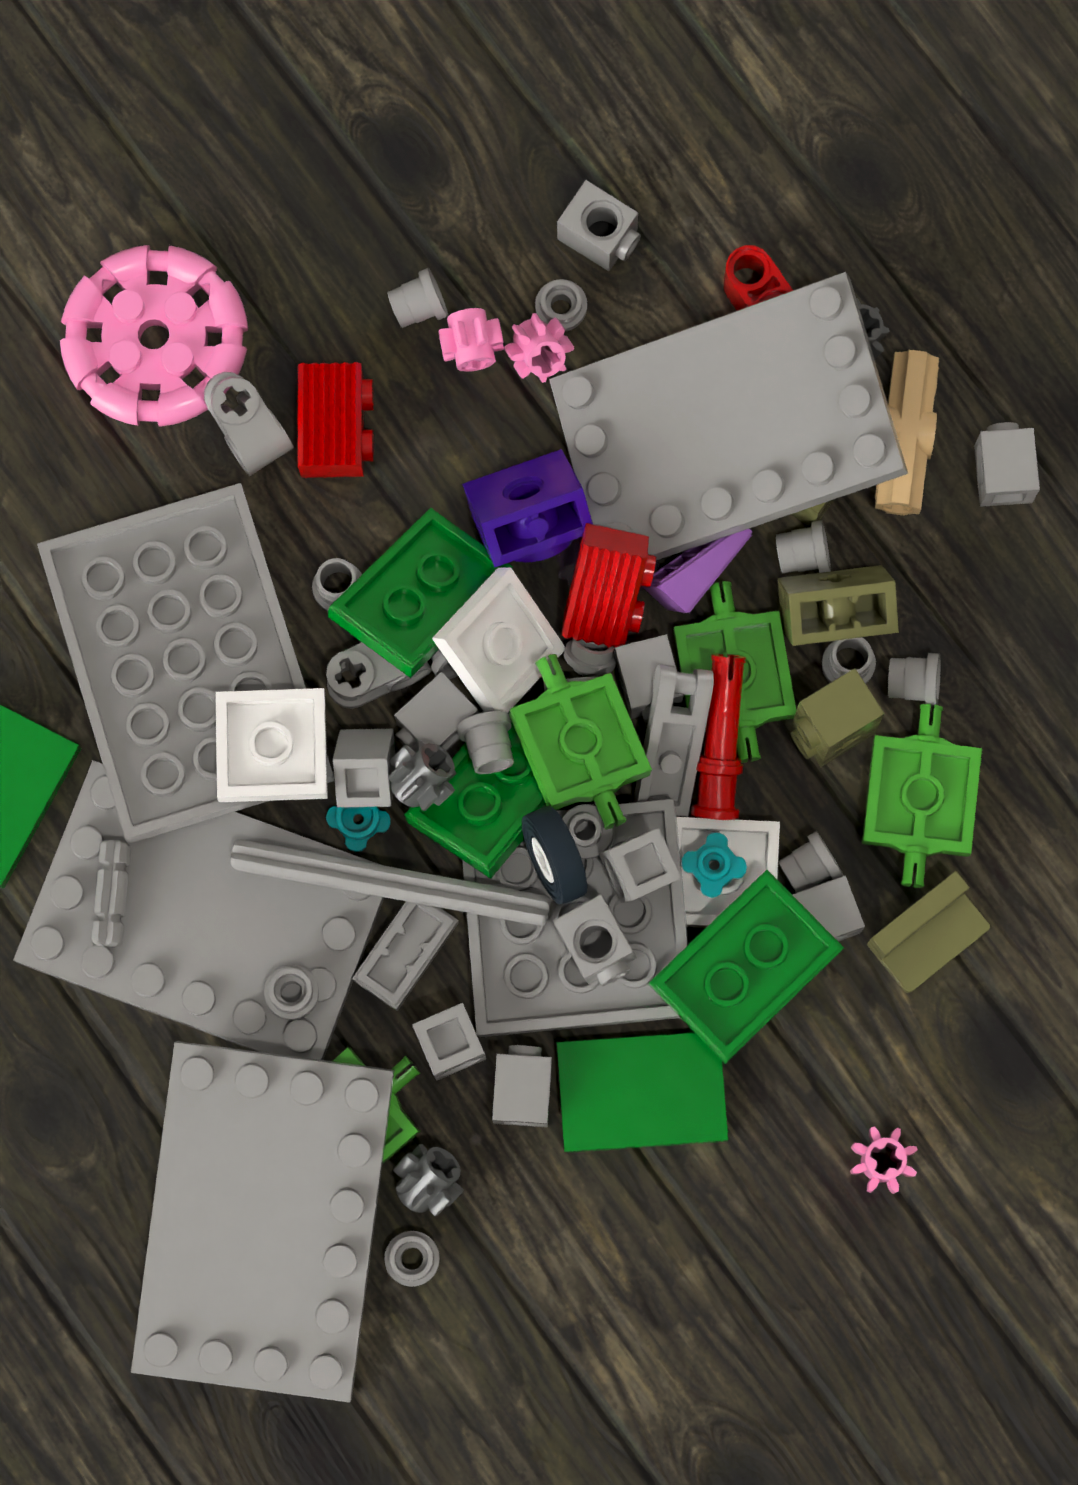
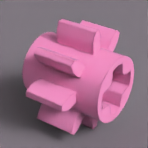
M469 308L452 313L447 317L449 328L438 331L444 361L455 359L459 371H477L490 367L496 362L494 352L504 350L499 319L487 321L486 311L481 308Z
M533 313L531 319L522 322L520 325L514 324L512 326L514 331L513 343L504 346V350L510 359L515 361L513 367L522 379L532 372L544 383L547 377L567 369L564 365L565 353L573 351L574 346L568 337L564 335L565 328L556 317L546 324L539 318L537 313Z
M874 1126L869 1129V1138L871 1140L869 1146L861 1143L852 1144L851 1149L862 1156L861 1164L853 1167L850 1172L856 1175L864 1172L870 1179L867 1184V1192L871 1193L875 1190L879 1182H886L888 1189L894 1194L899 1191L897 1176L900 1174L905 1177L916 1176L917 1172L906 1164L907 1156L912 1155L918 1149L916 1146L904 1148L898 1142L901 1129L896 1128L890 1133L889 1138H881L879 1131ZM884 1147H888L892 1150L890 1159L897 1163L896 1169L889 1168L882 1174H879L875 1171L877 1161L871 1158L870 1154L871 1151L878 1153Z

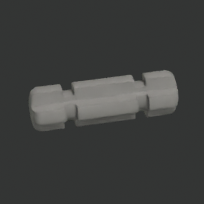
M106 840L100 844L99 862H101L103 868L98 870L94 906V913L98 915V921H93L92 941L98 946L117 947L121 946L123 942L124 925L120 923V917H125L129 874L125 872V867L130 866L131 847L127 842L120 840Z

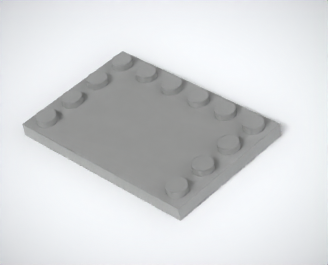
M846 272L549 379L574 473L583 488L593 525L649 536L648 554L656 556V560L908 474L851 279Z
M238 483L37 543L126 842L131 844L268 802H218L216 692L306 689L242 484ZM327 756V783L334 781V775Z
M92 760L13 961L258 1052L324 1060L352 986V978L358 970L385 897L235 870L230 864L232 848L236 840L242 839L372 864L378 863L237 812L225 814L129 844L131 847L130 866L125 867V872L129 874L125 917H120V923L124 925L123 942L121 946L117 947L98 946L92 941L93 921H98V915L94 913L97 874L98 870L103 868V865L99 862L100 844L106 840H120L124 842L126 840L103 764ZM285 965L304 967L312 973L319 987V998L315 1008L307 1016L297 1020H286L276 1016L269 1009L264 998V987L268 977L276 969ZM289 984L282 991L283 1000L290 1003L296 1002L302 995V988L296 984Z
M181 1041L174 1042L131 1373L351 1402L395 1070Z

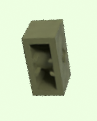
M882 565L777 578L782 630L793 646L899 633L895 580Z
M854 668L799 702L792 722L796 729L791 732V736L801 754L806 759L814 756L819 766L822 767L875 735L885 713Z

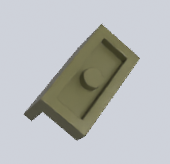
M957 871L904 911L867 943L870 950L906 993L914 991L990 929V924L965 895L970 887Z

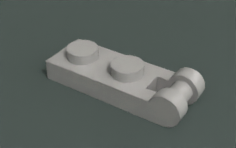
M657 665L653 680L652 703L643 745L652 771L650 776L636 781L632 803L674 799L676 816L688 817L697 774L696 767L700 758L714 686L712 670L695 668L693 673L677 672L675 666ZM675 693L690 695L688 708L672 706Z

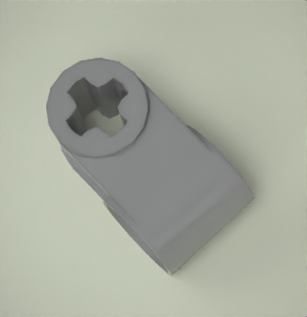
M233 372L219 373L208 381L204 389L205 404L225 435L224 439L248 476L256 473L294 448L277 418L267 408L256 388L249 381ZM228 387L237 392L242 391L236 397L239 405L233 410L225 404L221 405L226 400V395L223 391Z
M361 642L332 657L327 665V688L329 696L336 704L343 708L354 709L387 693L401 690L420 681L432 669L427 661L410 678ZM350 671L354 677L359 676L360 686L352 689L348 682L342 683V673Z

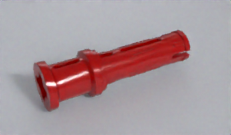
M711 654L714 686L707 718L704 754L700 755L696 770L700 772L697 804L692 805L691 815L706 819L736 820L739 819V809L734 807L737 775L743 773V764H741V759L736 757L743 671L746 657L727 654V657L724 654Z

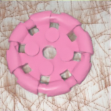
M149 245L136 246L117 252L100 262L102 265L100 270L90 278L84 275L76 285L67 301L61 320L66 325L65 338L60 340L61 355L65 369L77 390L84 389L92 398L91 405L103 414L139 426L140 421L158 422L159 427L174 425L190 420L207 411L208 408L204 401V389L208 381L214 375L222 372H233L239 375L247 352V348L242 346L243 333L248 331L247 316L241 298L230 281L224 282L216 274L217 267L204 257L174 246H169L168 251L150 250ZM150 271L167 272V285L149 284ZM117 283L123 291L114 297L111 305L103 294ZM202 288L209 296V300L198 308L192 296ZM151 326H162L169 331L168 341L158 349H149L141 344L143 332ZM87 328L102 329V342L86 340ZM207 332L222 333L221 344L207 346ZM112 366L120 377L113 383L106 384L100 376ZM196 367L205 378L192 389L182 379L189 375ZM231 387L226 388L223 392L226 394ZM142 389L160 390L158 401L142 400Z

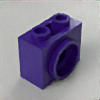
M562 449L462 484L475 527L494 568L512 561L536 562L553 557L565 550L574 539L583 536L586 523L593 524L583 488Z

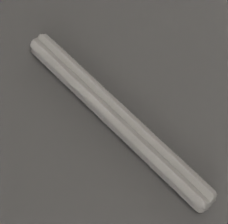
M242 839L235 841L230 858L231 866L239 871L537 926L546 924L551 906L550 898L546 895Z

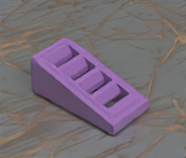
M746 529L684 551L654 573L650 588L642 587L666 610L690 613L752 536V531Z

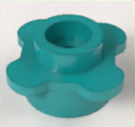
M334 806L328 810L326 815L328 825L341 832L346 838V847L354 852L364 850L367 846V841L376 833L386 832L391 824L389 814L386 811H379L377 807ZM356 815L363 816V823L355 824L353 821Z
M721 833L709 834L706 838V844L695 852H686L682 858L683 870L694 875L697 882L701 885V893L710 898L718 897L722 893L723 887L727 886L733 879L744 877L747 870L746 861L742 857L734 855L728 847L727 837ZM712 860L719 862L720 866L717 870L710 869L709 863Z

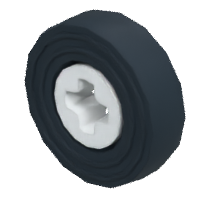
M547 806L522 817V830L529 856L536 873L551 898L559 905L571 902L585 895L588 884L584 865L575 841L558 812L551 806Z

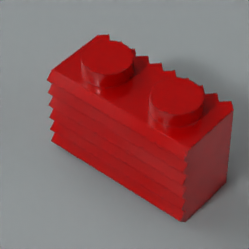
M361 363L298 364V469L301 478L364 477V462L374 461L373 430H364V411L374 410L373 379H364Z
M589 523L585 524L564 611L563 637L566 639L572 637L576 641L584 640L586 643L594 642L597 645L604 644L609 648L625 645L629 631L639 632L645 602L637 600L640 586L650 588L657 558L654 555L648 554L649 536Z

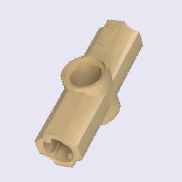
M908 350L894 352L887 404L908 474L877 484L875 509H880L888 514L905 516L908 514H919L921 511L927 459H931L935 439L937 413L933 412L939 370V357L932 356L924 351Z

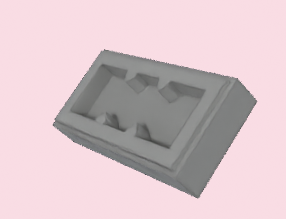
M406 901L352 980L398 1011L459 921L440 907Z

